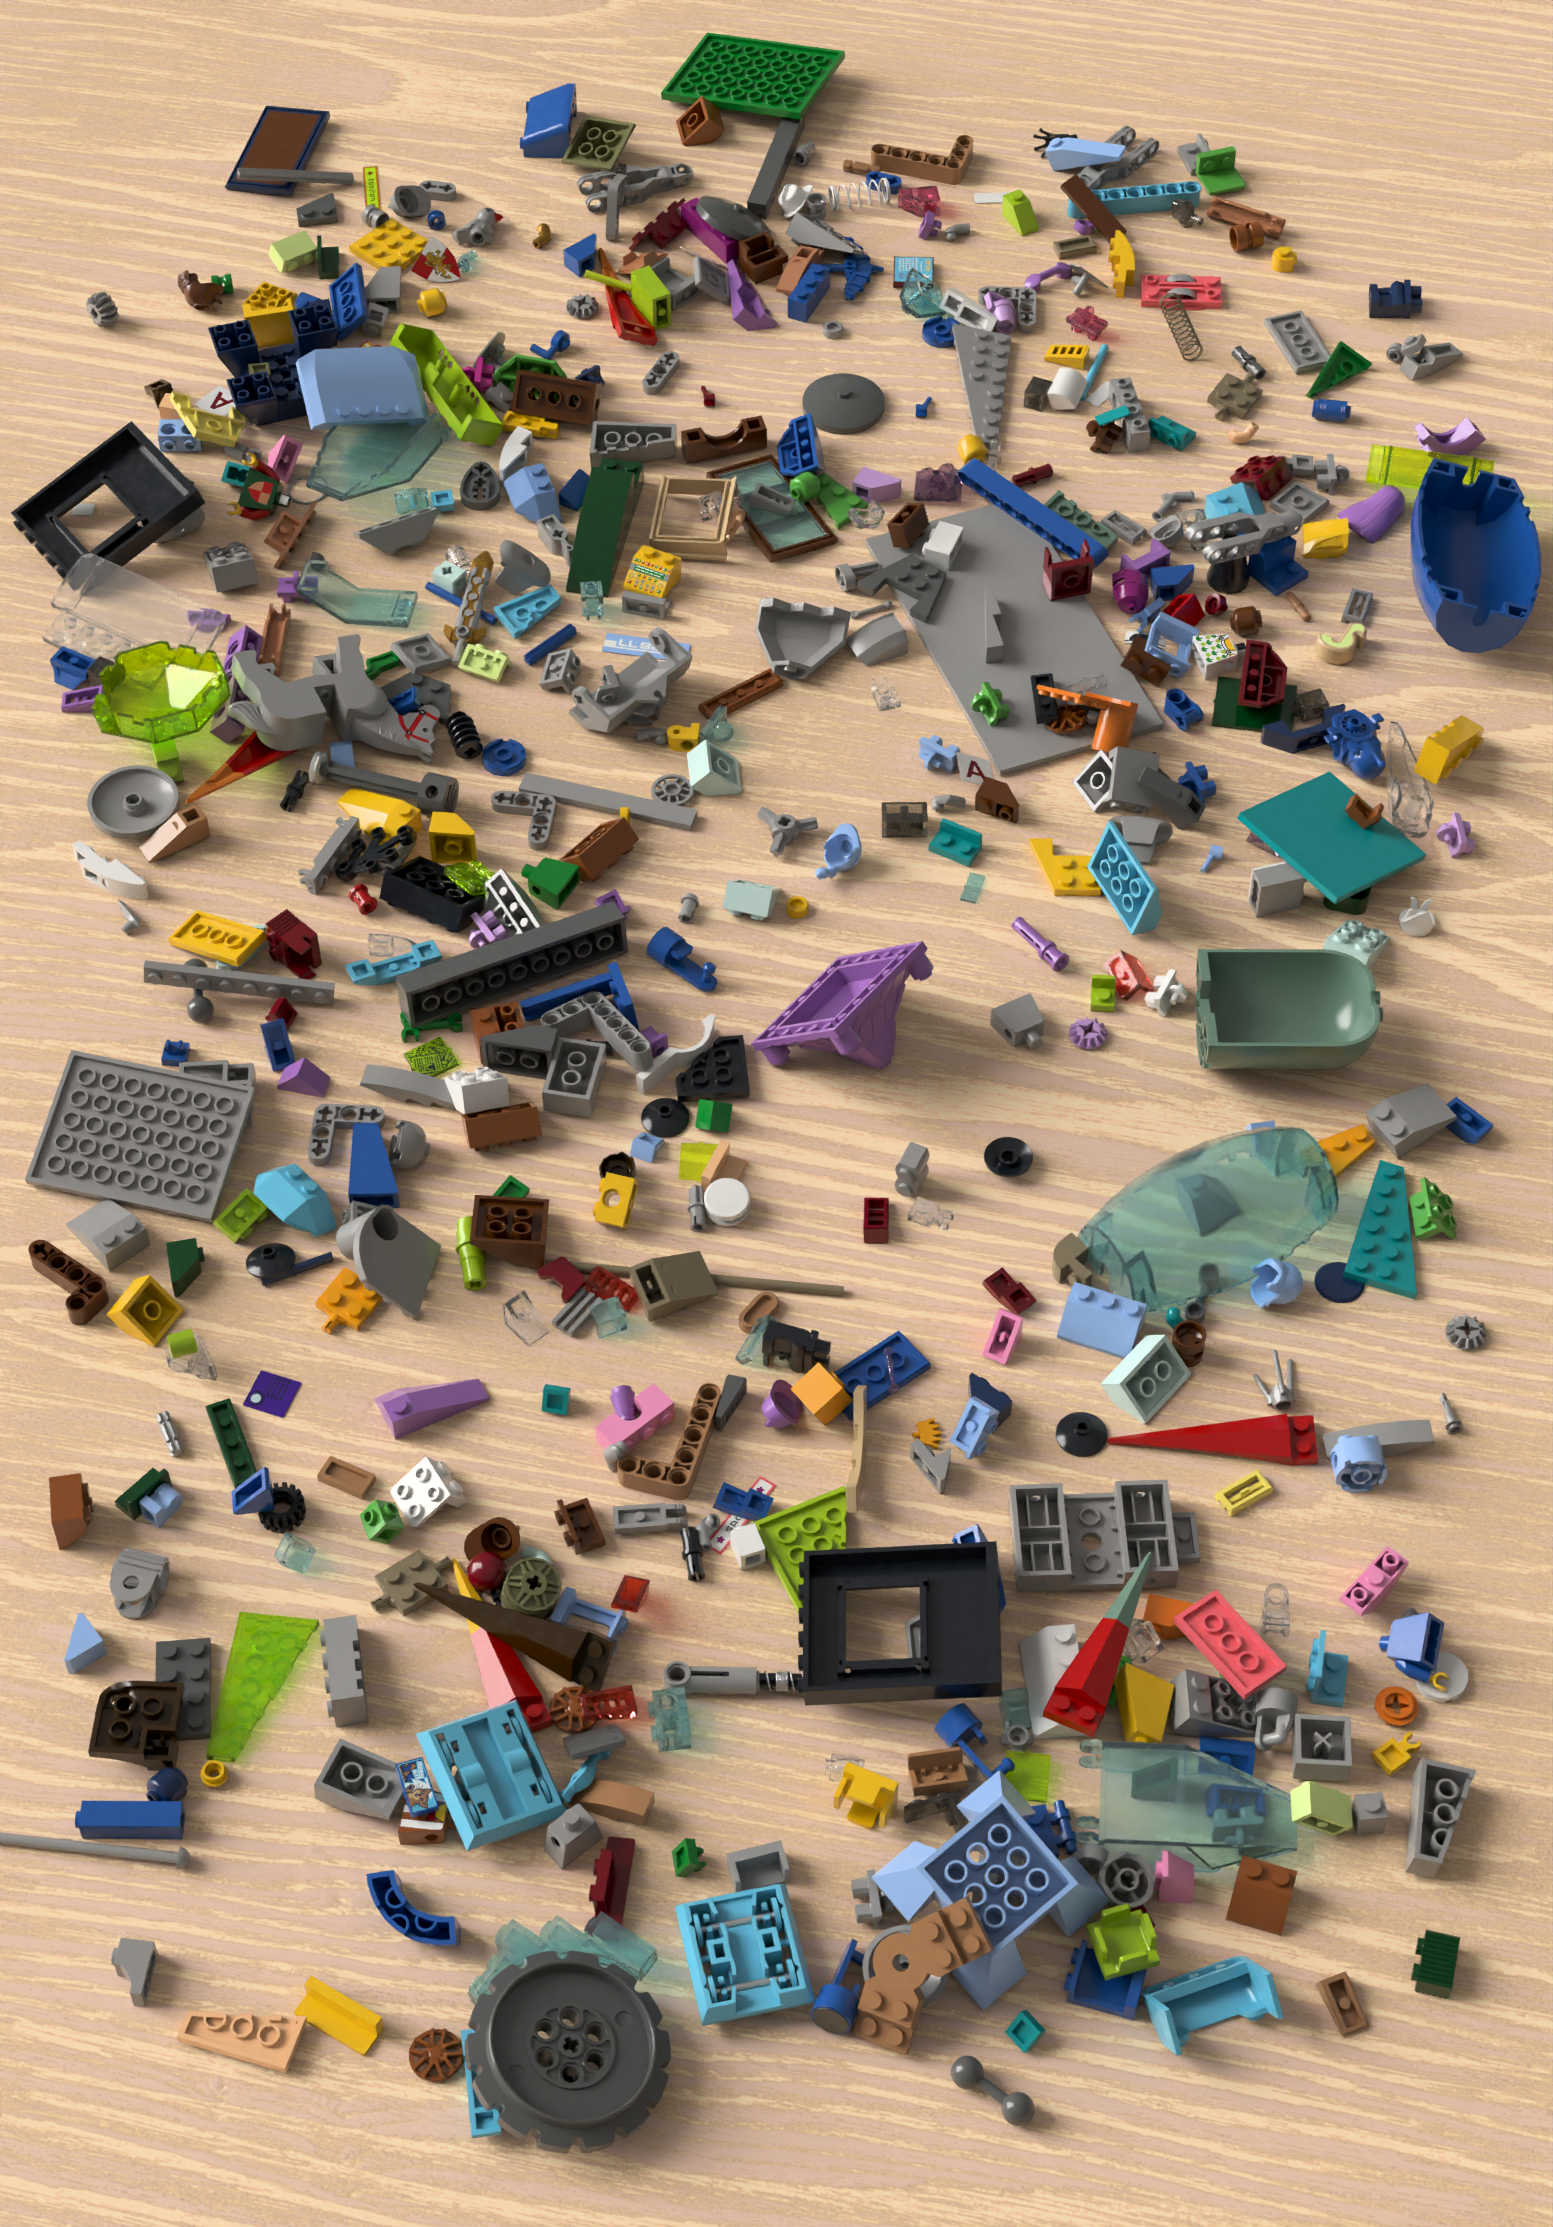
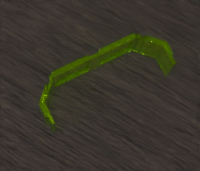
M1371 444L1365 483L1419 489L1432 460L1436 458L1467 466L1468 471L1462 482L1470 485L1475 482L1480 470L1493 473L1495 461Z

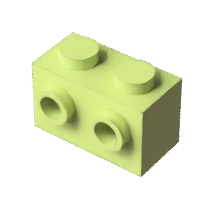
M304 230L271 243L269 257L280 273H284L286 271H293L301 265L312 263L315 260L317 247Z
M1314 1781L1304 1782L1301 1786L1291 1790L1292 1822L1332 1836L1353 1828L1351 1796L1340 1793L1337 1789L1320 1786Z

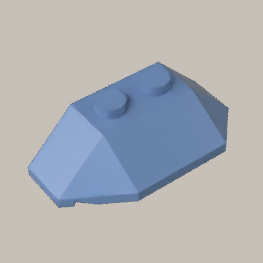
M543 463L523 467L503 481L516 513L530 521L536 522V524L537 520L554 514L562 523L555 489Z

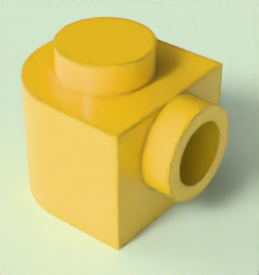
M1292 247L1276 248L1273 251L1272 269L1280 273L1293 272V265L1297 264V252H1292Z

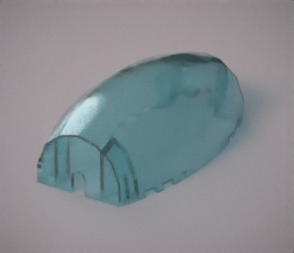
M1289 1125L1235 1132L1183 1150L1144 1172L1112 1197L1078 1233V1238L1089 1247L1088 1261L1099 1274L1104 1273V1264L1109 1270V1287L1116 1295L1147 1304L1146 1312L1163 1310L1164 1305L1173 1303L1181 1306L1187 1304V1300L1196 1297L1208 1298L1255 1278L1258 1274L1253 1273L1252 1266H1256L1268 1258H1274L1282 1262L1294 1253L1295 1248L1301 1244L1305 1245L1310 1241V1236L1317 1230L1320 1231L1338 1211L1339 1195L1336 1177L1322 1148L1302 1128Z

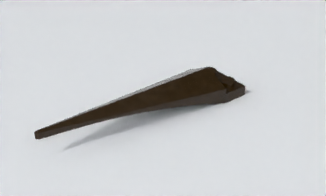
M420 1582L413 1584L422 1592L567 1681L583 1685L594 1692L601 1690L617 1644L616 1640L595 1630L508 1609Z

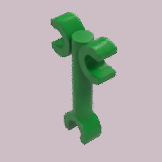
M403 1012L400 1013L401 1023L404 1025V1029L401 1032L403 1043H406V1037L409 1035L415 1036V1041L419 1042V1031L450 1028L451 1031L456 1033L463 1031L462 1023H455L462 1022L461 1013H454L448 1019L435 1020L415 1028H411Z

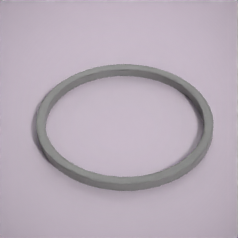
M302 476L296 478L288 485L287 494L291 496L289 490L291 486L299 480L315 479L322 482L325 486V492L320 498L314 500L316 503L321 501L326 496L328 491L327 484L325 483V481L316 476ZM291 496V500L298 504L309 505L313 503V501H298Z

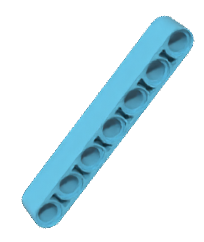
M1189 181L1091 191L1112 215L1196 208L1200 203L1201 185L1197 182ZM1068 197L1067 215L1074 219L1086 218Z

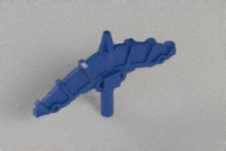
M844 237V239H847L854 243V239L852 237ZM854 243L857 247L863 250V247L858 246L856 243ZM844 252L846 255L844 264L820 265L831 268L830 272H844V277L847 280L844 292L845 301H853L856 298L855 295L864 291V285L871 281L870 275L884 272V267L872 265L870 263L871 258L865 255V253L859 255Z

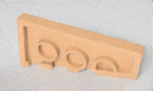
M188 2011L177 2039L182 2043L287 2073L307 2024V2017L285 2018L282 2015L272 2014L269 2017L253 2016L251 2013L226 2015L225 2012Z

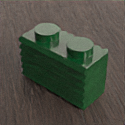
M1427 1929L1423 1938L1418 1937L1415 1954L1420 1955L1419 1964H1413L1411 1980L1416 1981L1414 1991L1449 1999L1453 1987L1460 1937Z

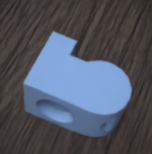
M164 1483L150 1497L146 1495L139 1501L142 1516L157 1528H160L179 1509L183 1502V1496L170 1485Z

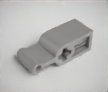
M554 514L537 520L538 537L553 555L562 556L566 560V565L570 567L573 546L568 544V532Z

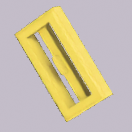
M1257 1469L1215 1493V1499L1217 1502H1221L1222 1508L1227 1509V1514L1231 1517L1273 1492V1487ZM1258 1479L1259 1482L1255 1483L1254 1485L1246 1487L1245 1489L1241 1490L1240 1493L1234 1495L1229 1499L1226 1498L1232 1493L1238 1491L1239 1489L1245 1487L1246 1485Z

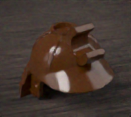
M188 270L178 275V287L190 306L197 310L209 308L211 312H216L212 304L218 302L222 305L223 302L219 297L224 292L222 286L215 283H200L198 275L196 273H189Z

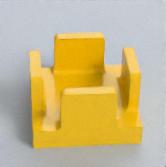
M847 1762L843 1769V1777L834 1794L833 1808L839 1810L844 1798L853 1801V1804L847 1814V1821L871 1830L880 1814L879 1826L885 1828L890 1817H893L897 1810L899 1782Z

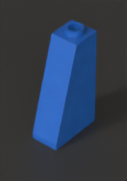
M354 1123L348 1189L350 1204L352 1201H357L374 1206L389 1205L393 1208H400L398 1188L378 1123Z

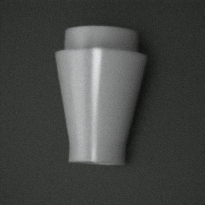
M807 142L795 148L792 152L793 162L798 166L807 165L816 149L815 145L812 142Z

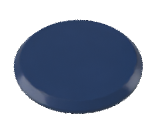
M1330 1262L1323 1265L1316 1272L1314 1279L1315 1287L1320 1295L1335 1303H1348L1356 1300L1363 1293L1365 1284L1343 1277L1347 1264L1344 1262Z

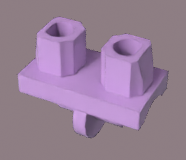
M1454 812L1452 820L1449 823L1441 824V827L1436 832L1437 839L1448 844L1452 858H1458L1461 853L1471 854L1476 846L1474 839L1466 838L1471 832L1470 822L1462 821L1460 813Z
M491 910L481 917L477 912L470 915L479 928L477 931L476 929L470 931L471 935L468 942L471 947L479 948L487 945V941L491 944L510 937L502 925L490 931L491 928L499 923Z

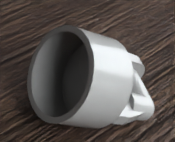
M1266 1688L1257 1694L1254 1715L1257 1721L1255 1743L1261 1752L1269 1751L1272 1745L1281 1744L1287 1740V1735L1290 1727L1293 1725L1298 1706V1698L1288 1690Z

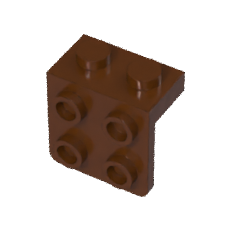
M1136 636L1121 666L1159 687L1170 671L1171 665L1146 652L1147 640Z

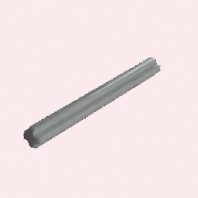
M238 168L237 172L239 180L353 184L354 180L353 173L260 168Z

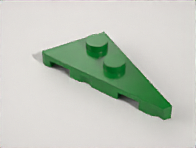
M1340 341L1306 396L1310 399L1367 370L1372 363Z

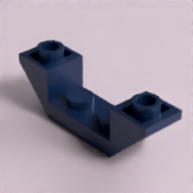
M1345 704L1325 708L1321 724L1290 732L1283 720L1264 725L1261 743L1291 754L1326 745L1328 743L1325 741L1324 736L1330 735L1327 729L1332 727L1333 716L1345 712L1346 706Z

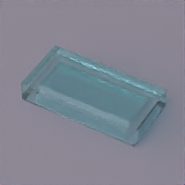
M771 1315L757 1319L735 1357V1360L740 1364L749 1363L755 1358L762 1346L769 1320L776 1321Z

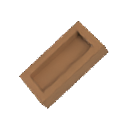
M329 1456L317 1474L318 1481L364 1500L376 1481L375 1474L333 1456Z

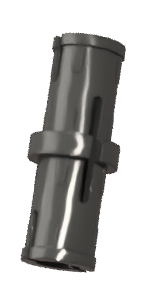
M1237 346L1233 349L1231 355L1241 363V367L1245 371L1248 370L1253 374L1256 380H1260L1265 376L1266 370L1256 362L1257 360L1253 355H1249L1242 346Z

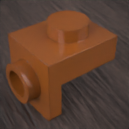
M1355 794L1350 797L1345 812L1364 829L1370 824H1377L1381 820L1384 805L1380 803L1371 809Z

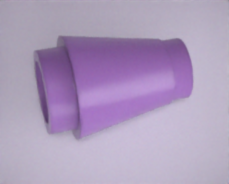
M628 1385L613 1388L610 1400L615 1413L624 1420H634L635 1392Z

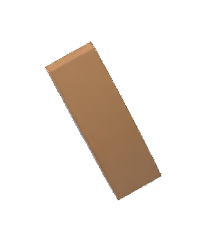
M594 1779L588 1787L575 1793L568 1804L572 1806L580 1804L586 1811L617 1822L622 1818L644 1826L655 1801L654 1792L620 1782Z

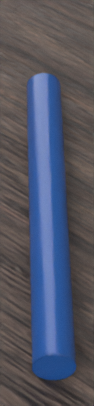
M427 582L426 590L460 607L463 599L431 582ZM484 610L481 611L480 619L491 625L497 623V617Z

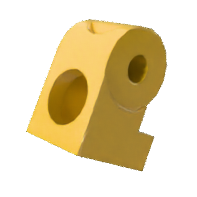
M691 723V727H683L682 725L670 726L667 730L668 747L677 752H690L701 742L700 723Z

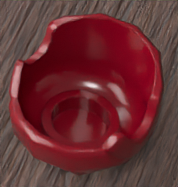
M489 1551L480 1552L471 1559L467 1566L468 1580L477 1590L492 1592L500 1587L504 1581L507 1564L496 1553Z

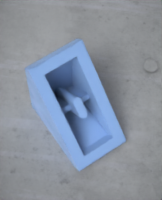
M78 1613L64 1659L70 1674L78 1672L107 1654L102 1638L83 1613Z

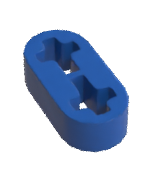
M872 171L866 175L867 187H869L872 179L879 186L881 178H887L891 194H897L902 189V180L898 176L878 171ZM872 181L870 189L878 191L875 183Z

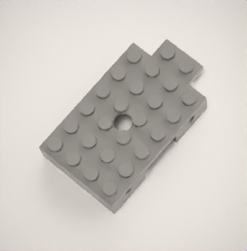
M1168 1480L1115 1481L1114 1493L1064 1494L1063 1483L1010 1485L1008 1503L1017 1593L1123 1589L1149 1552H1152V1558L1142 1588L1176 1587L1179 1572L1178 1564L1200 1563L1201 1557L1195 1512H1171ZM1095 1535L1097 1540L1102 1542V1545L1097 1550H1088L1081 1542L1085 1536Z

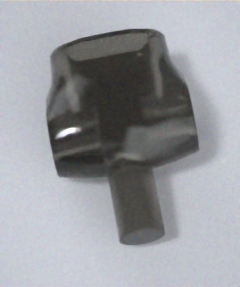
M1179 198L1173 201L1171 206L1172 217L1177 219L1183 228H1190L1193 226V223L1202 225L1204 219L1195 214L1194 205L1191 201Z

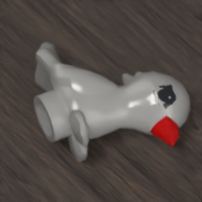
M483 208L477 213L476 218L466 224L464 228L454 231L452 238L459 245L467 243L468 245L480 246L485 241L491 243L494 241V234H489V232L493 231L492 227L503 219V216L496 213L492 208Z

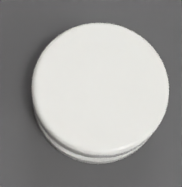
M722 1178L714 1181L705 1191V1213L713 1223L719 1226L731 1227L738 1225L745 1220L750 1210V1194L748 1189L742 1182L732 1178Z

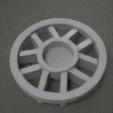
M668 774L659 777L651 788L654 800L679 806L691 802L694 793L690 780L678 774Z

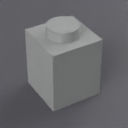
M1383 1792L1355 1795L1352 1804V1817L1356 1835L1384 1833L1388 1815Z

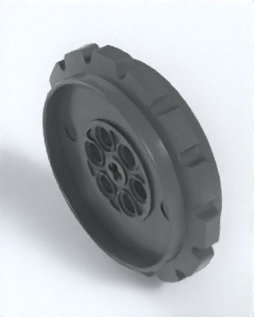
M546 1951L527 1956L523 1962V1968H518L515 1964L509 1965L491 1980L488 1986L491 1995L482 1993L479 1996L468 2022V2026L475 2033H469L465 2040V2061L467 2070L475 2071L478 2074L474 2078L472 2087L486 2111L492 2109L499 2111L500 2117L497 2123L503 2129L521 2141H524L527 2136L535 2137L537 2140L536 2146L539 2149L567 2154L572 2145H577L582 2153H590L611 2147L615 2141L614 2134H618L624 2139L628 2138L646 2122L650 2115L646 2107L655 2108L665 2090L668 2074L663 2072L661 2068H666L671 2060V2047L668 2032L657 2028L663 2018L657 2004L648 1992L638 1993L634 1987L637 1980L614 1963H611L607 1968L600 1966L599 1957L596 1955L569 1951L565 1959H561L555 1951ZM562 2019L570 2020L574 2026H567ZM537 2032H545L549 2038H541ZM587 2035H594L599 2041H591ZM537 2060H545L549 2067L541 2066ZM587 2063H595L599 2070L591 2069ZM562 2075L571 2076L574 2082H567Z

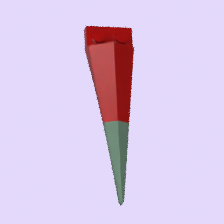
M1152 1552L1146 1555L1057 1682L1044 1708L1042 1717L1094 1738L1104 1718L1127 1636L1152 1558Z

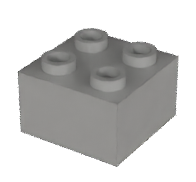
M1295 1714L1291 1729L1292 1779L1348 1782L1352 1768L1350 1717Z

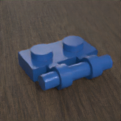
M1055 1801L1053 1803L1055 1812L1048 1814L1046 1804L1032 1806L1036 1815L1026 1822L1057 1859H1059L1058 1848L1066 1847L1067 1854L1073 1855L1078 1850L1076 1846L1078 1839L1076 1832L1072 1831L1070 1824L1071 1814L1069 1809H1066L1064 1801ZM1059 1825L1062 1834L1054 1836L1052 1826Z

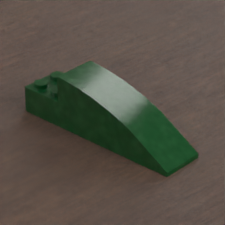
M602 458L599 468L592 467L577 525L566 592L601 597L609 596L644 484L643 463Z

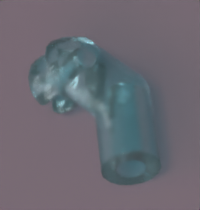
M473 249L458 259L459 269L461 268L463 273L468 272L472 268L469 263L477 258V253Z

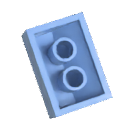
M1074 1282L1066 1301L1057 1338L1124 1359L1135 1347L1145 1322L1147 1304Z

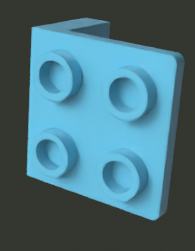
M1321 1630L1319 1639H1313L1312 1652H1310L1309 1658L1310 1674L1307 1679L1306 1692H1311L1310 1703L1343 1708L1348 1655L1324 1652L1326 1630Z

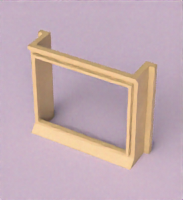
M662 475L649 535L650 547L681 557L682 559L726 561L728 553L725 541L734 496H739L740 493L737 476L732 479L666 477ZM667 494L723 496L715 537L659 535Z

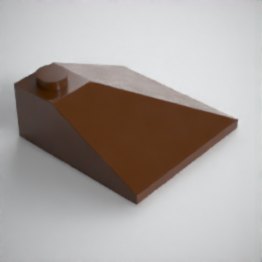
M475 1195L470 1244L518 1267L541 1268L545 1263L549 1199Z

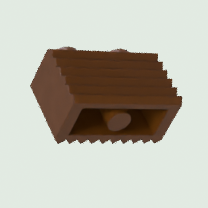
M906 503L900 512H897L898 514L887 523L893 547L908 549L913 546V542L918 537L924 534V530L930 523L928 522L929 519L927 518L926 508L923 503Z

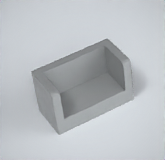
M781 1840L727 1854V1868L734 1892L790 1882V1868Z

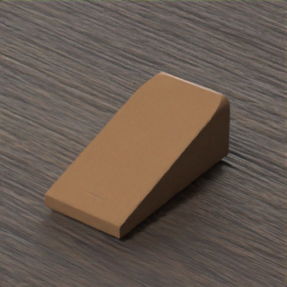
M1346 1971L1316 1983L1319 1993L1342 2037L1369 2026Z

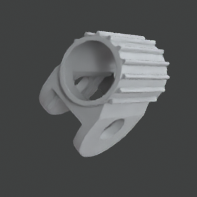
M126 1548L119 1554L112 1568L110 1590L114 1597L115 1607L121 1616L131 1620H138L147 1617L154 1611L161 1594H164L167 1589L170 1569L169 1558L131 1548ZM143 1600V1602H142L141 1604H139V1605H131V1604H134V1603H139L140 1601Z

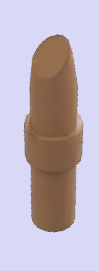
M1286 592V597L1292 604L1291 606L1295 612H1298L1305 622L1309 621L1311 615L1305 609L1301 600L1293 592Z

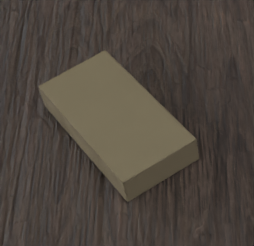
M1091 235L1053 242V249L1059 260L1097 253V246Z

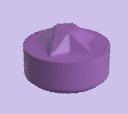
M1078 219L1075 222L1074 229L1081 235H1090L1093 233L1094 225L1087 220Z

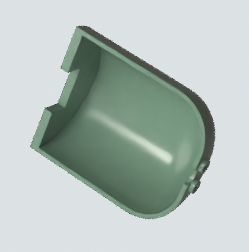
M1198 949L1197 991H1195V1009L1197 1010L1196 1039L1198 1057L1202 1069H1339L1360 1059L1373 1044L1379 1023L1383 1021V1008L1379 1007L1380 991H1376L1374 977L1367 966L1353 956L1339 951L1324 949Z

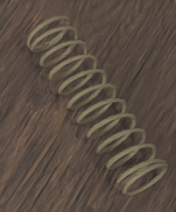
M1176 293L1164 295L1159 302V306L1169 324L1168 326L1178 344L1183 359L1192 361L1199 358L1203 353V347L1195 333L1190 318H1188L1189 316L1186 313L1180 296ZM1168 297L1178 298V300L1168 301L1163 307L1161 305L1162 301ZM1170 302H1178L1177 305H1173L1168 309L1164 308ZM1175 307H1179L1176 311H1173L1170 314L1166 313L1168 310H1172ZM1176 312H1181L1178 316H1175L1172 319L1169 318L1170 315ZM1178 317H1183L1182 320H1180V321H1178V322H1176V323H1174V324L1171 323L1172 320H1174V319H1176V318H1178ZM1180 322H1185L1183 326H1180L1177 329L1173 328L1176 324H1179ZM1183 327H1188L1185 331L1179 334L1175 333L1177 330ZM1190 332L1188 336L1181 339L1178 338L1179 335ZM1192 337L1190 341L1180 344L1181 340ZM1190 342H1195L1194 344H1190V345H1188L1187 347H1185L1184 349H1182V347H1183L1184 345H1186V344H1188V343H1190ZM1194 345H1198L1196 350L1192 353L1184 354L1185 350H1189ZM1200 347V352L1196 357L1192 359L1184 357V355L1195 353Z

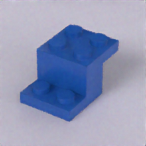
M1291 536L1266 543L1259 553L1249 555V575L1275 596L1280 595L1308 578V571L1294 560L1297 541Z

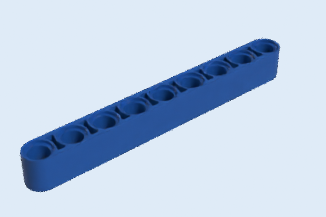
M973 458L957 472L959 479L966 486L1072 559L1080 558L1081 545L1085 539L1090 547L1089 556L1094 561L1093 570L1109 556L1108 551L1101 543L978 459Z

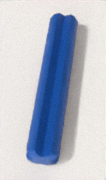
M568 624L524 655L525 663L532 666L577 634L576 627Z

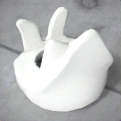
M1410 897V908L1403 910L1400 914V927L1408 935L1418 937L1428 935L1435 925V917L1428 911L1432 900L1428 899L1422 904V907H1418V900Z

